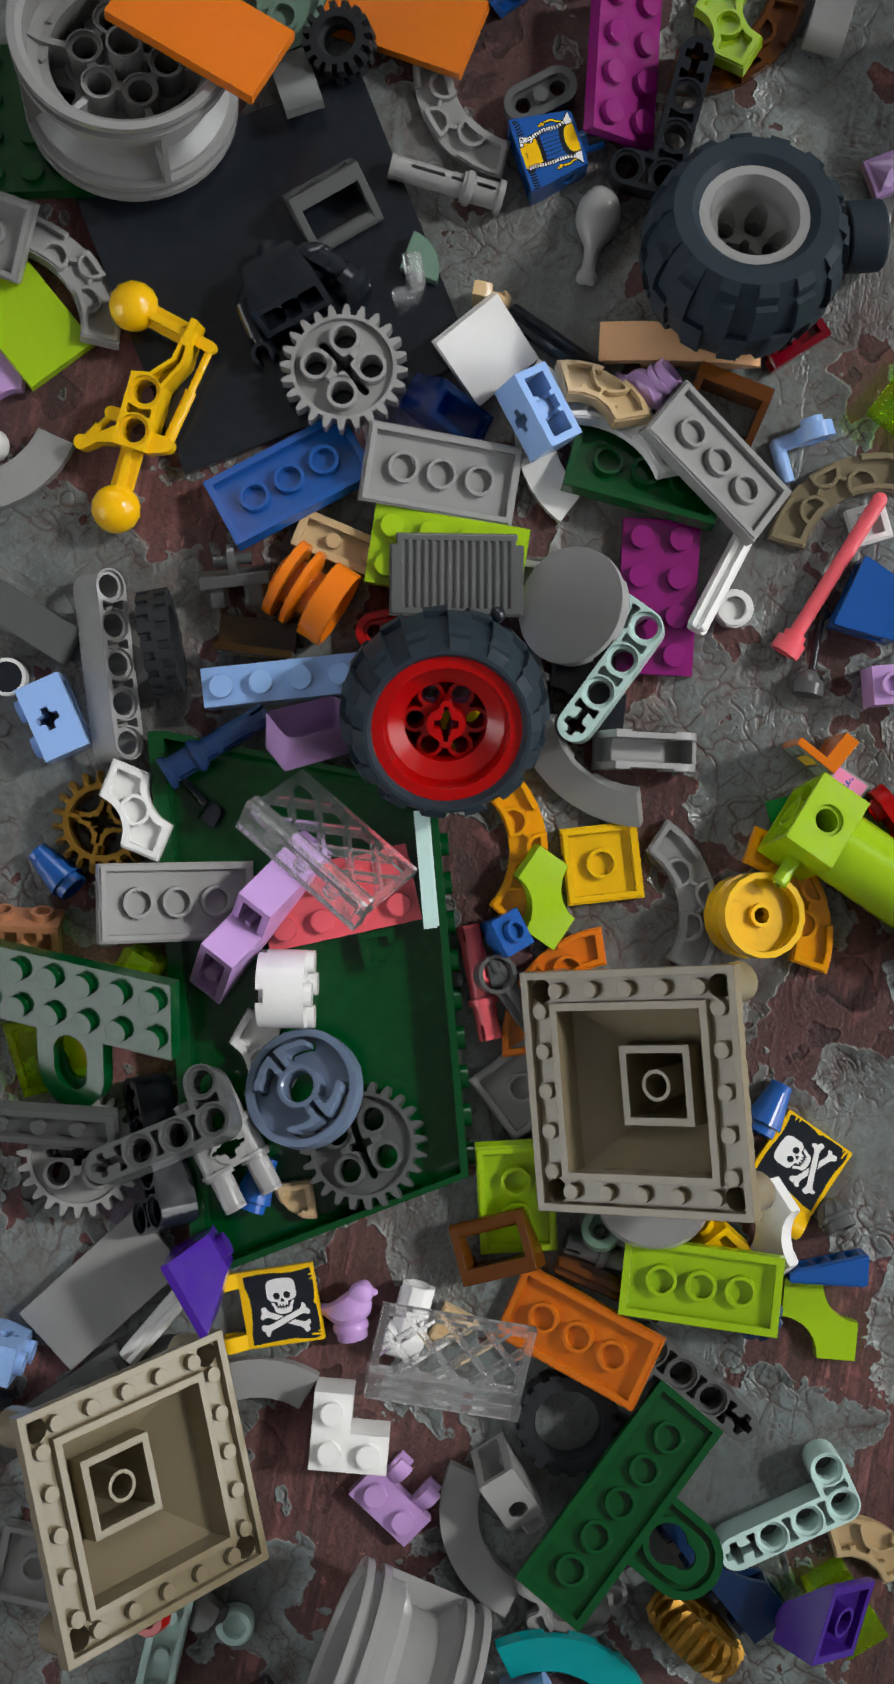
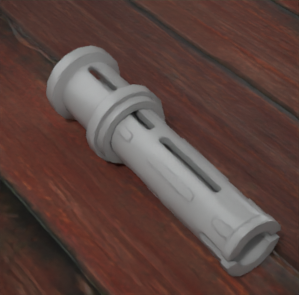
M396 153L392 155L387 179L404 182L458 198V203H461V206L467 207L469 204L490 209L492 214L499 216L508 183L504 179L496 182L476 175V171L473 170L465 171V174L406 158Z

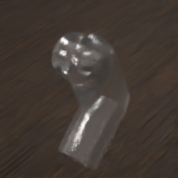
M421 251L401 254L406 278L405 286L395 287L392 291L394 305L399 309L406 306L409 309L415 307L426 286Z

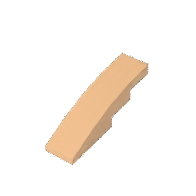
M659 321L600 322L598 361L605 365L640 364L642 368H648L652 362L656 363L661 358L671 363L673 367H681L682 370L689 371L697 370L702 361L722 369L760 368L761 357L754 359L751 354L740 355L739 358L733 361L716 359L715 353L700 348L695 352L680 343L679 335L672 328L664 329Z

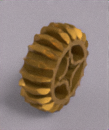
M97 770L96 783L90 774H82L83 788L77 782L71 781L68 786L74 795L70 796L60 793L58 796L60 801L67 804L65 809L53 808V814L63 816L62 823H53L51 827L53 830L64 831V835L55 839L57 845L67 843L70 845L64 851L63 856L71 858L78 853L79 855L75 861L77 868H83L90 860L89 872L95 874V864L128 863L127 857L134 863L142 861L141 855L125 848L116 853L104 855L106 846H110L112 837L117 833H123V827L105 828L102 832L100 829L103 826H98V822L89 820V817H106L108 812L110 814L108 819H113V823L122 825L117 810L110 802L101 799L98 808L92 812L79 810L82 803L89 796L101 790L107 775L105 770ZM76 822L84 824L90 829L92 834L91 844L94 845L93 850L89 849L81 840Z
M658 1589L652 1594L646 1606L649 1621L653 1624L654 1630L661 1635L662 1641L669 1645L672 1652L676 1653L683 1663L686 1662L694 1672H699L705 1679L715 1683H724L736 1673L744 1659L745 1652L741 1641L736 1637L735 1631L727 1625V1621L722 1619L717 1610H714L701 1597L688 1601L676 1600L664 1595Z

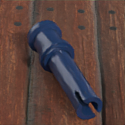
M258 703L247 712L237 716L197 741L189 739L184 742L185 747L165 759L160 756L155 760L175 790L179 787L180 781L198 770L202 772L208 770L207 767L210 766V761L265 729L267 711L261 703Z

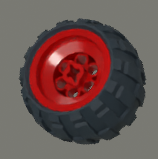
M446 605L423 607V612L408 617L401 614L382 625L379 633L370 641L367 640L361 645L351 660L347 677L342 683L339 713L341 734L348 747L350 760L365 782L368 783L370 781L372 785L375 784L378 787V794L400 809H405L409 806L418 809L421 816L445 819V813L464 812L466 817L487 810V803L498 797L504 800L521 786L524 781V771L531 769L532 766L535 767L546 741L544 735L545 728L550 718L548 693L539 665L535 662L527 645L512 629L502 627L493 621L490 615L470 608H466L463 611L448 610ZM432 685L437 687L439 692L434 697H427L422 693L423 689ZM458 686H465L469 689L468 694L460 698L455 697L452 692ZM444 707H448L451 716L448 719V723H446V729H442V723H440ZM414 710L420 711L423 717L416 722L408 716L409 712ZM473 711L480 712L473 722L467 720L469 713Z

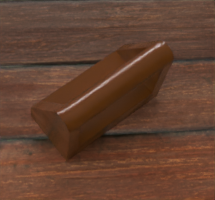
M702 361L692 381V385L697 391L701 389L755 410L746 436L739 435L751 447L775 389Z
M523 1207L449 1225V1234L463 1287L537 1271L546 1264L540 1242ZM517 1225L524 1252L477 1263L465 1237Z

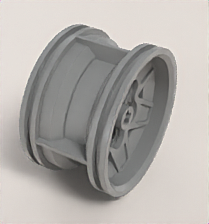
M7 0L5 30L22 95L27 123L31 135L44 158L65 179L81 189L100 197L127 202L152 201L173 196L196 185L215 169L230 147L237 126L238 97L105 20L104 9L110 0ZM84 56H91L89 59H81ZM172 71V72H174V73H171V74H163L162 72ZM97 92H107L103 95H95ZM61 93L75 96L71 105L63 98Z
M366 1555L356 1566L339 1599L306 1684H482L491 1641V1610L488 1606L480 1603L474 1605V1602L469 1598L382 1562L376 1567V1560Z

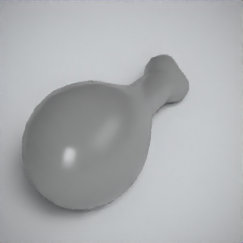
M605 185L594 186L588 190L582 197L576 211V230L584 246L582 267L576 274V282L579 285H587L589 287L596 285L598 281L596 266L599 253L613 238L620 224L621 209L619 199L614 190Z

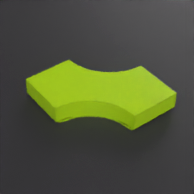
M698 0L694 6V17L702 21L712 35V45L715 50L713 65L743 78L761 50L763 42L762 36L751 29L745 20L743 8L747 0Z
M534 843L513 876L522 885L526 895L527 904L523 920L531 936L554 950L575 919L566 909L561 892L562 880L568 865L539 844Z
M784 1275L781 1297L782 1316L798 1321L808 1330L812 1339L815 1357L855 1361L858 1322L851 1317L840 1315L829 1306L824 1294L823 1285L791 1283Z

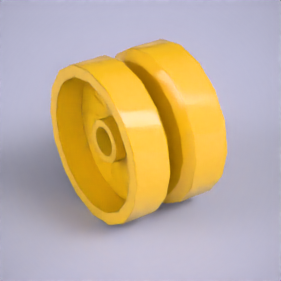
M772 872L732 875L718 882L709 893L703 910L704 926L711 942L724 954L738 959L776 958L791 950L801 937L805 924L804 903L797 888L790 882L786 888L775 886L772 882L775 874Z

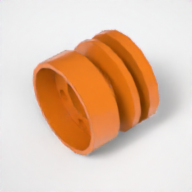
M303 540L293 549L289 556L284 558L269 582L268 591L262 602L261 610L272 616L282 606L278 616V621L282 624H286L298 612L301 614L296 632L320 646L343 616L359 587L362 577L340 562L334 565L327 574H324L322 570L327 557L326 553L319 551L309 561L313 546Z

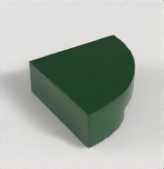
M395 926L356 934L364 972L378 967L389 956L395 943Z

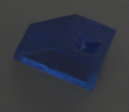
M417 372L399 405V408L432 431L478 440L484 439L494 419L492 415L447 379Z

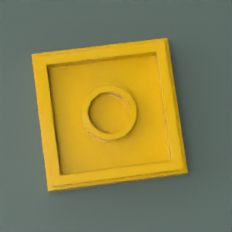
M609 823L558 829L562 861L568 865L564 874L567 906L645 897L637 827Z

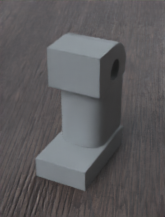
M618 728L596 731L592 737L591 770L606 771L637 768L657 769V772L695 773L697 733L632 731V729Z

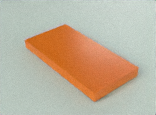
M110 0L104 9L105 20L251 105L295 38V31L242 0Z
M332 0L326 1L324 5L325 11L330 9L328 1ZM335 0L338 7H341L342 0ZM345 0L349 2L351 8L354 4L360 7L362 13H365L376 36L377 52L460 81L490 11V4L487 0ZM345 29L338 30L330 35L350 43L354 42L353 34Z
M540 1269L520 1275L493 1334L631 1412L635 1409L667 1339L665 1336L628 1316L618 1315V1311Z

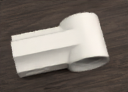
M403 1279L393 1319H389L381 1353L419 1363L427 1333L425 1326L435 1293L434 1286L417 1279Z

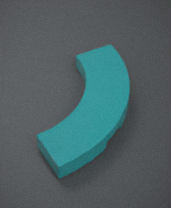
M531 1629L495 1639L496 1649L511 1679L534 1672H560L578 1677L589 1684H643L634 1667L617 1650L612 1651L598 1643L597 1638L571 1630H567L566 1633L544 1632V1629Z

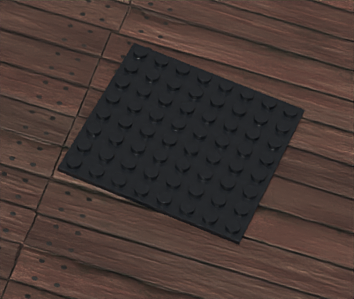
M359 71L354 74L357 79L356 82L350 83L348 77L344 78V85H337L336 81L332 80L331 83L327 82L319 86L325 108L287 119L281 101L239 117L234 137L223 159L204 179L183 192L170 197L144 202L119 201L95 195V197L76 198L112 291L118 284L130 280L147 284L153 289L158 298V306L187 322H190L191 318L196 319L206 329L204 337L213 341L218 347L217 353L211 356L196 389L195 399L175 440L176 452L185 475L192 474L311 426L308 422L310 411L300 416L297 414L295 408L299 401L289 403L286 394L292 388H283L281 378L289 374L281 371L280 362L290 360L284 355L283 346L295 347L289 333L296 332L302 335L303 331L300 321L268 339L265 334H262L265 342L275 346L279 352V360L275 362L271 359L268 349H264L261 353V359L264 363V367L251 359L250 352L254 343L252 339L248 340L237 315L235 304L240 286L244 283L242 269L246 263L258 257L256 250L261 242L274 240L278 245L285 241H292L294 245L299 242H306L290 214L282 195L349 157L358 162L384 217L383 221L338 245L333 251L342 256L343 261H355L363 265L371 280L368 293L359 301L349 304L351 315H356L361 306L365 307L367 320L376 313L380 314L379 328L389 323L392 325L393 332L389 339L400 336L402 346L396 351H405L407 354V361L400 365L408 368V377L398 379L405 384V389L451 371L431 341L456 322L458 318L440 273L436 286L400 272V266L413 232L416 231L424 237L425 235L404 182L387 179L393 154ZM352 183L302 212L315 238L318 239L369 209L356 186ZM315 270L314 272L332 298L333 302L329 305L334 307L337 315L342 314L346 303H341L329 286L331 275H323ZM329 305L318 310L323 318L328 317ZM313 314L303 319L311 325L315 323ZM150 328L138 332L129 331L142 367L147 372L170 359L178 343ZM343 336L337 340L336 345L339 348L347 349L352 347L356 340L350 336ZM325 344L320 345V349L327 352L335 360L338 373L345 371L353 380L357 389L363 395H368L369 391L353 379L351 366L346 369L343 368L332 354V351ZM199 350L194 371L172 395L165 419L167 429L184 391L188 389L203 357L204 351ZM314 362L308 366L307 372L312 375H319L325 371L327 366L321 362ZM374 364L368 365L362 370V374L370 378L376 377L382 372V368ZM150 386L154 397H156V387ZM346 390L339 391L333 396V401L339 404H346L351 401L353 394Z

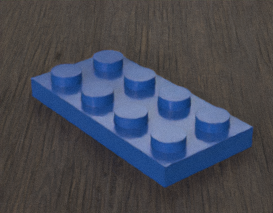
M320 420L313 426L293 434L203 482L239 551L359 489L364 450L349 425L346 426L344 435H340L337 424H332L330 430L326 433L323 430V420Z

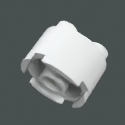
M268 949L259 952L255 974V990H258L259 1003H255V1016L258 1027L315 1028L316 1005H313V995H318L319 972H316L315 950Z

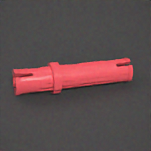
M480 923L456 927L469 987L470 1000L467 1001L469 1008L473 1009L478 1041L483 1042L485 1040L490 1041L502 1038L503 1035L496 1008V1003L499 1002L496 994H489L480 990L473 978L476 963L486 956ZM487 964L483 970V978L486 985L492 988Z

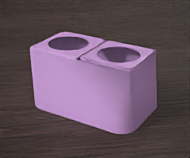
M327 696L268 711V714L266 713L265 747L284 771L349 754L348 747L341 734L340 699Z

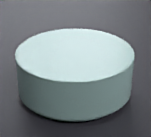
M230 1602L227 1604L230 1610L225 1621L218 1624L215 1629L217 1636L222 1642L230 1646H239L251 1638L255 1626V1615L252 1609L245 1603Z

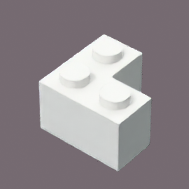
M318 1377L314 1392L308 1470L386 1476L391 1421L353 1418L356 1380Z

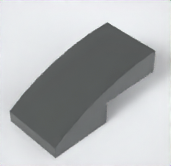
M303 47L286 52L272 73L287 119L325 108L312 66L305 55L306 52Z

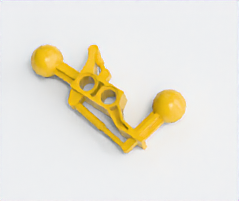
M135 280L118 284L111 292L108 305L112 319L124 330L138 332L150 328L178 343L170 359L150 372L131 370L121 408L115 406L106 407L104 411L105 417L99 423L96 422L85 434H77L73 440L74 446L83 452H91L104 446L121 448L111 484L97 491L92 499L91 513L97 525L106 532L114 534L129 531L140 518V503L133 491L143 456L146 455L154 458L155 456L172 455L176 451L175 440L195 399L196 389L211 356L215 355L218 351L217 345L204 337L206 329L196 319L191 318L190 322H187L158 306V298L153 289L147 284ZM199 350H202L204 354L188 389H185L165 435L162 436L161 433L172 395L194 371ZM149 386H155L157 390L155 399L150 403L143 404L141 399L143 390ZM111 421L116 422V425L104 429ZM137 424H144V437L138 442H132L130 435L133 427Z

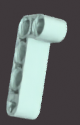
M630 593L628 615L620 636L616 641H613L558 718L557 728L559 734L573 744H583L593 737L665 636V627L661 617ZM651 620L658 625V630L654 637L641 639L636 635L637 625L641 621ZM621 652H628L634 657L633 666L625 672H619L613 668V659ZM597 684L609 686L610 697L605 703L595 704L591 702L589 694L593 686ZM583 701L591 710L597 712L598 715L594 719L588 713L582 721L583 726L586 727L585 731L582 734L574 732L571 736L569 734L571 727L567 723L571 718L578 720L585 711L578 707Z
M814 1439L808 1442L803 1449V1463L812 1482L724 1521L717 1526L715 1532L722 1545L723 1565L733 1571L745 1570L842 1526L858 1516L861 1509L859 1495L844 1462L830 1442L825 1439ZM831 1457V1461L826 1467L815 1468L819 1459ZM837 1493H847L843 1501L832 1503V1499ZM802 1509H812L808 1517L803 1519L796 1518V1515ZM777 1525V1528L771 1534H761L765 1526ZM749 1534H752L754 1540L751 1542L749 1541V1538L747 1536ZM736 1542L738 1546L731 1549L729 1545Z

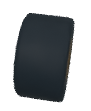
M877 198L844 200L846 215L848 216V226H850L848 263L843 274L879 272L885 265L890 245V222L887 207L882 199Z

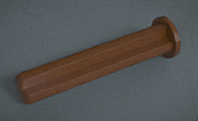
M559 1254L554 1265V1272L619 1302L621 1277L606 1270L596 1268L577 1257ZM652 1320V1322L658 1323V1320Z

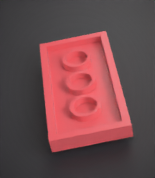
M406 843L330 859L268 940L269 949H288L422 919Z

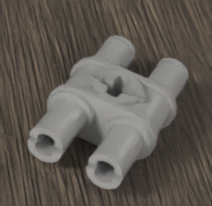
M233 1086L232 1089L242 1116V1127L239 1134L232 1140L243 1138V1141L239 1142V1145L234 1148L236 1155L231 1158L225 1153L212 1156L221 1144L193 1155L203 1175L202 1182H205L206 1185H211L226 1216L247 1205L232 1174L235 1171V1166L239 1164L247 1166L262 1196L283 1186L267 1154L270 1152L269 1143L265 1144L259 1130L251 1120L248 1110L245 1111ZM186 1101L173 1108V1110L178 1115L190 1110ZM222 1111L219 1113L224 1122L221 1123L222 1127L216 1130V1132L221 1130L225 1124V1115ZM184 1126L182 1129L188 1139V1130Z

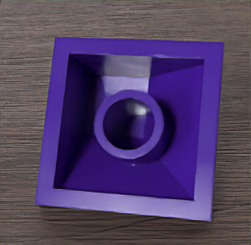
M214 1225L173 1247L160 1267L200 1339L208 1335L219 1312L233 1261L231 1254L234 1253L232 1244L224 1232L218 1233Z
M864 1577L830 1584L784 1602L776 1614V1630L772 1641L810 1666L853 1656L876 1580L871 1577Z

